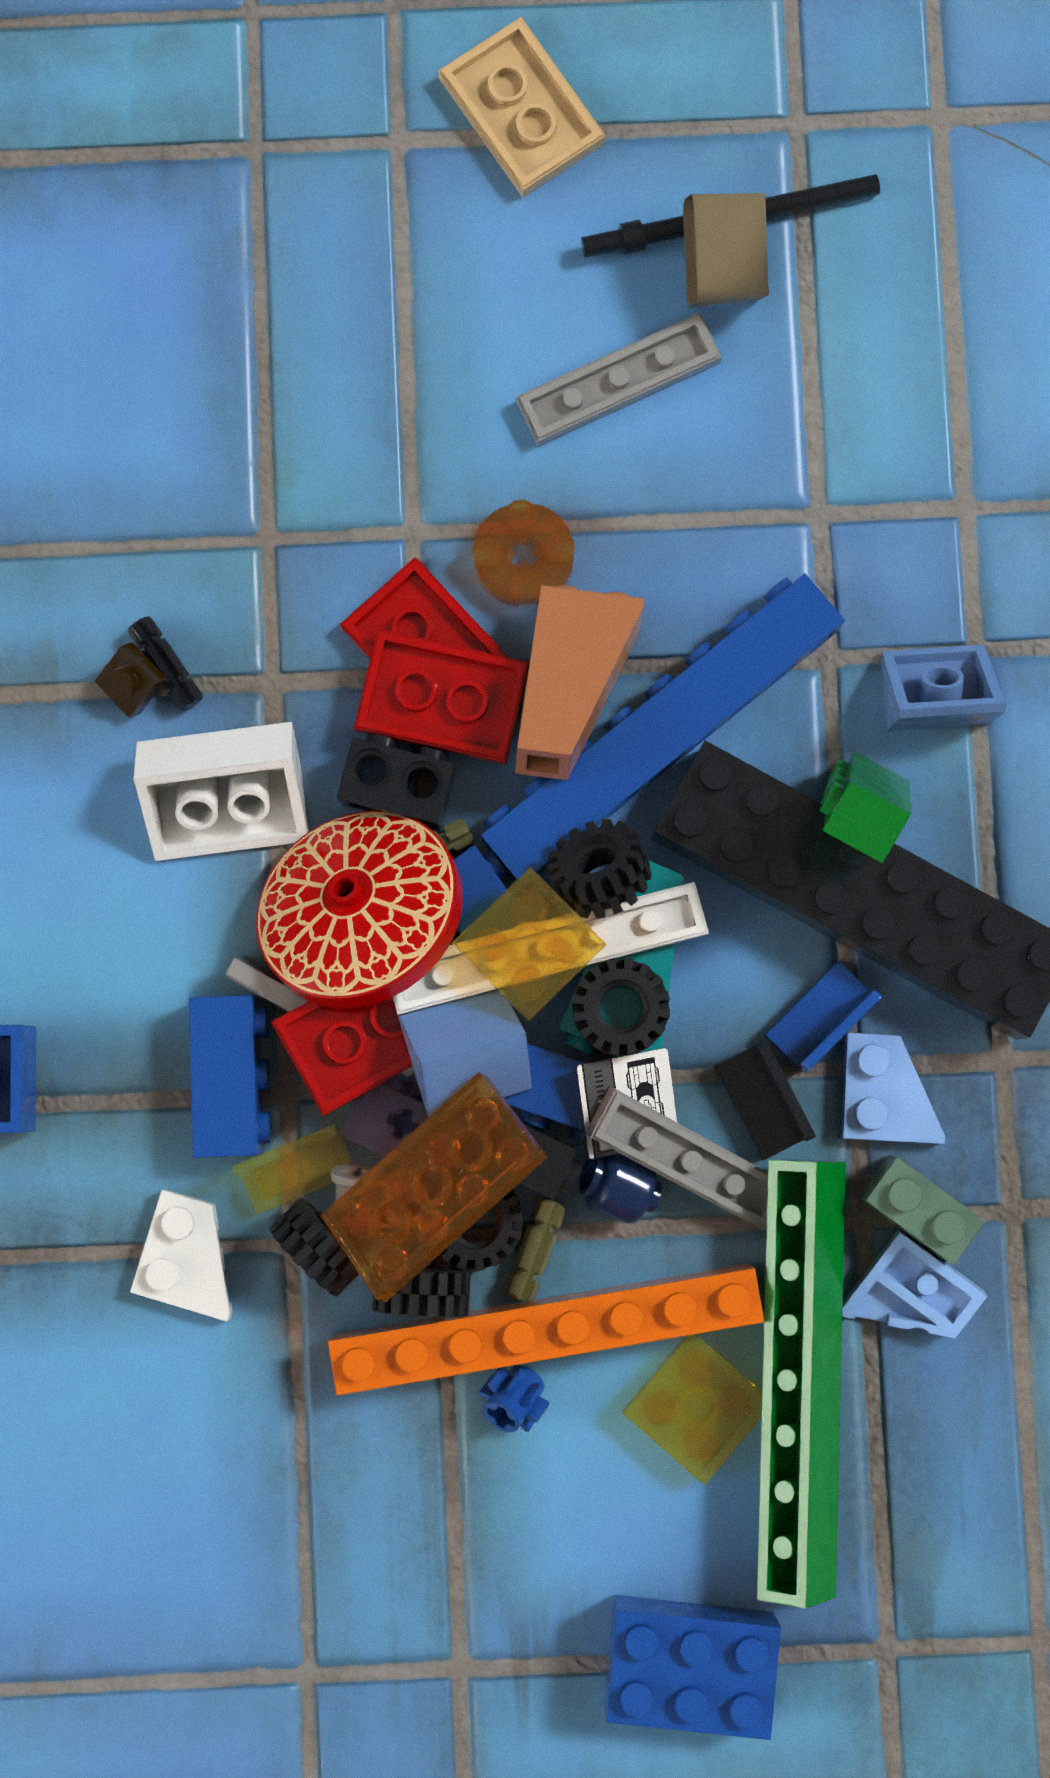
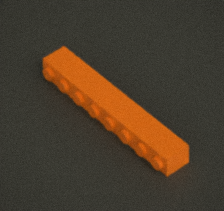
M747 1263L542 1298L532 1302H519L469 1311L468 1316L464 1317L453 1316V1318H444L437 1316V1318H425L338 1333L328 1340L337 1396L763 1323L764 1316L756 1271L752 1265Z

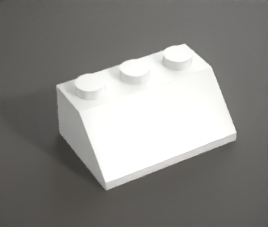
M292 722L137 742L134 783L155 861L292 844L309 832L301 764Z

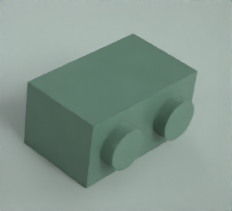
M887 1155L857 1196L860 1201L894 1226L903 1230L936 1256L952 1265L956 1264L985 1223L975 1213L895 1156Z

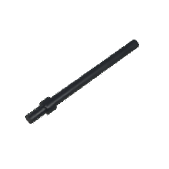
M874 174L766 197V219L879 195L880 183L878 176ZM683 215L642 224L640 219L619 224V229L581 237L583 255L587 258L623 250L624 254L644 251L647 244L684 237Z

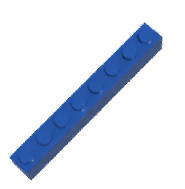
M806 573L793 583L788 577L777 583L765 594L764 599L768 603L754 615L747 609L735 617L724 628L728 634L727 637L714 647L707 641L693 651L684 660L688 668L675 679L666 674L657 680L644 693L649 700L634 712L627 706L615 714L604 725L608 731L607 734L593 745L587 740L568 781L537 777L524 789V793L528 797L512 810L508 804H505L484 821L483 824L488 830L481 835L482 842L493 852L521 889L547 869V864L550 863L548 859L550 851H558L555 843L560 838L569 841L571 837L568 832L575 827L579 833L585 831V823L594 821L596 827L600 826L602 819L611 817L840 630L845 622L844 618Z

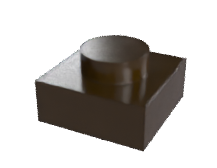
M131 642L122 645L95 682L131 718L141 714L167 678Z

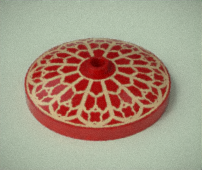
M380 810L350 813L327 821L296 841L273 867L264 884L256 913L257 940L262 955L270 969L288 989L301 998L318 1005L334 1008H356L372 1005L394 997L418 982L436 965L455 935L463 904V887L458 867L438 835L414 818Z

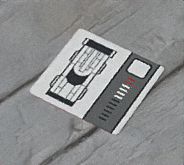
M667 1049L647 1051L577 1066L585 1132L609 1087L619 1090L677 1122ZM586 1135L589 1158L594 1159L619 1153Z

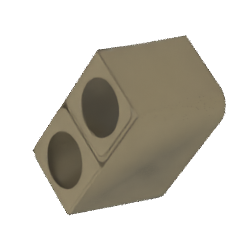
M765 193L690 194L685 198L683 221L687 304H693L688 308L754 301L768 296Z

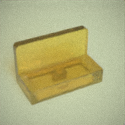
M331 1125L236 1164L232 1168L236 1176H242L256 1214H259L334 1183L330 1179L332 1168L353 1163L338 1126Z

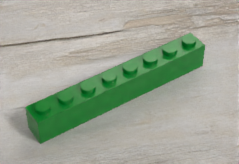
M769 1159L757 1600L806 1609L836 1598L846 1162Z

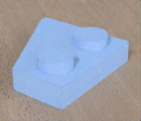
M861 1033L845 1034L840 1138L945 1144L944 1132L901 1036Z

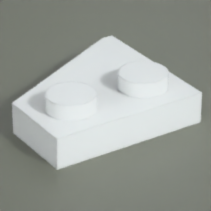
M167 1189L161 1190L130 1293L226 1322L231 1319L233 1311L231 1302L228 1299L224 1274L226 1270L223 1249L219 1243V1225L214 1203Z

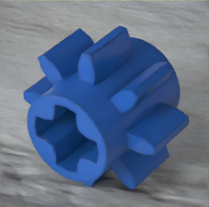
M514 1365L509 1371L506 1367L498 1368L493 1375L491 1374L479 1392L480 1396L488 1400L484 1406V1414L488 1421L496 1428L505 1432H515L519 1427L525 1432H529L533 1424L538 1423L550 1404L546 1399L540 1397L545 1388L543 1380L534 1370L524 1365Z

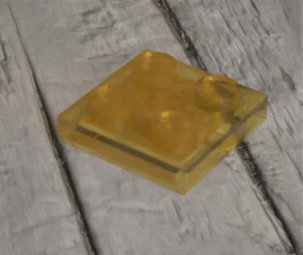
M531 867L453 941V946L528 1022L607 945Z
M693 1334L684 1336L622 1412L705 1485L761 1419L762 1390L701 1337Z

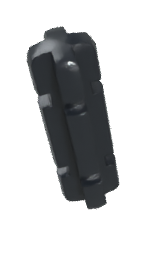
M146 616L134 622L128 628V633L139 649H144L142 653L167 678L163 686L166 689L170 688L168 694L180 710L185 711L198 704L202 700L203 694L192 678H187L189 673L165 638H160L163 634L153 619Z

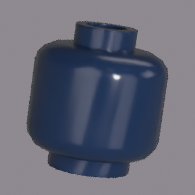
M618 1153L594 1159L589 1158L580 1177L579 1192L585 1195V1203L593 1213L621 1223L631 1224L637 1222L645 1212L651 1213L654 1211L661 1197L662 1185L656 1181V1172Z

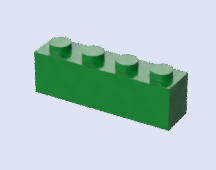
M854 751L848 763L839 758L824 785V796L819 810L825 814L823 831L883 864L911 815L910 781Z

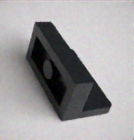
M767 1041L760 1042L714 1066L762 1160H766L801 1141L807 1142L816 1137Z

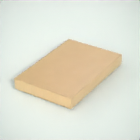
M522 17L438 70L439 80L522 198L606 143V135Z

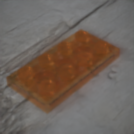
M478 1072L320 1216L377 1300L387 1302L546 1160L548 1156L489 1077Z

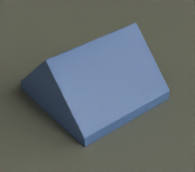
M984 644L882 651L881 665L887 731L988 725L1005 712L1006 702Z
M503 989L438 1004L398 1016L429 1120L532 1089L526 1033Z

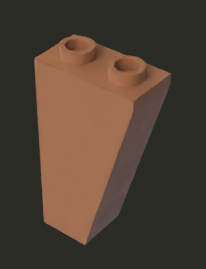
M541 585L517 745L515 774L568 781L639 636L645 598L630 597L622 592L600 593L584 591L569 585H559L556 587Z

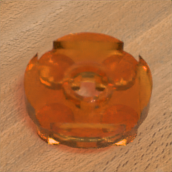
M516 500L508 506L497 509L483 521L475 535L472 557L478 580L490 596L501 603L511 606L534 603L538 605L541 585L554 587L567 585L573 571L575 544L568 526L555 512L542 505L532 504L527 500ZM529 543L535 547L533 556L537 560L533 565L525 561L519 566L512 563L515 556L512 548L515 545L524 546Z

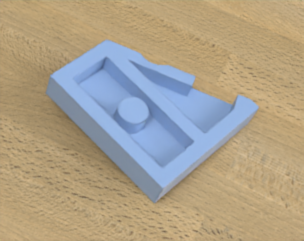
M898 1228L844 1299L842 1316L849 1319L861 1317L887 1322V1326L907 1330L919 1328L928 1331L929 1334L956 1338L988 1296L983 1289Z

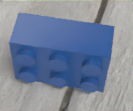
M614 1595L604 1699L606 1723L771 1740L781 1626L775 1613L771 1611Z

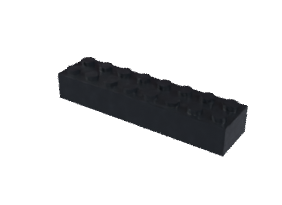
M704 740L658 823L651 840L1015 1040L1031 1037L1050 1002L1049 927L895 843L882 864L824 832L825 814L819 811L821 803Z

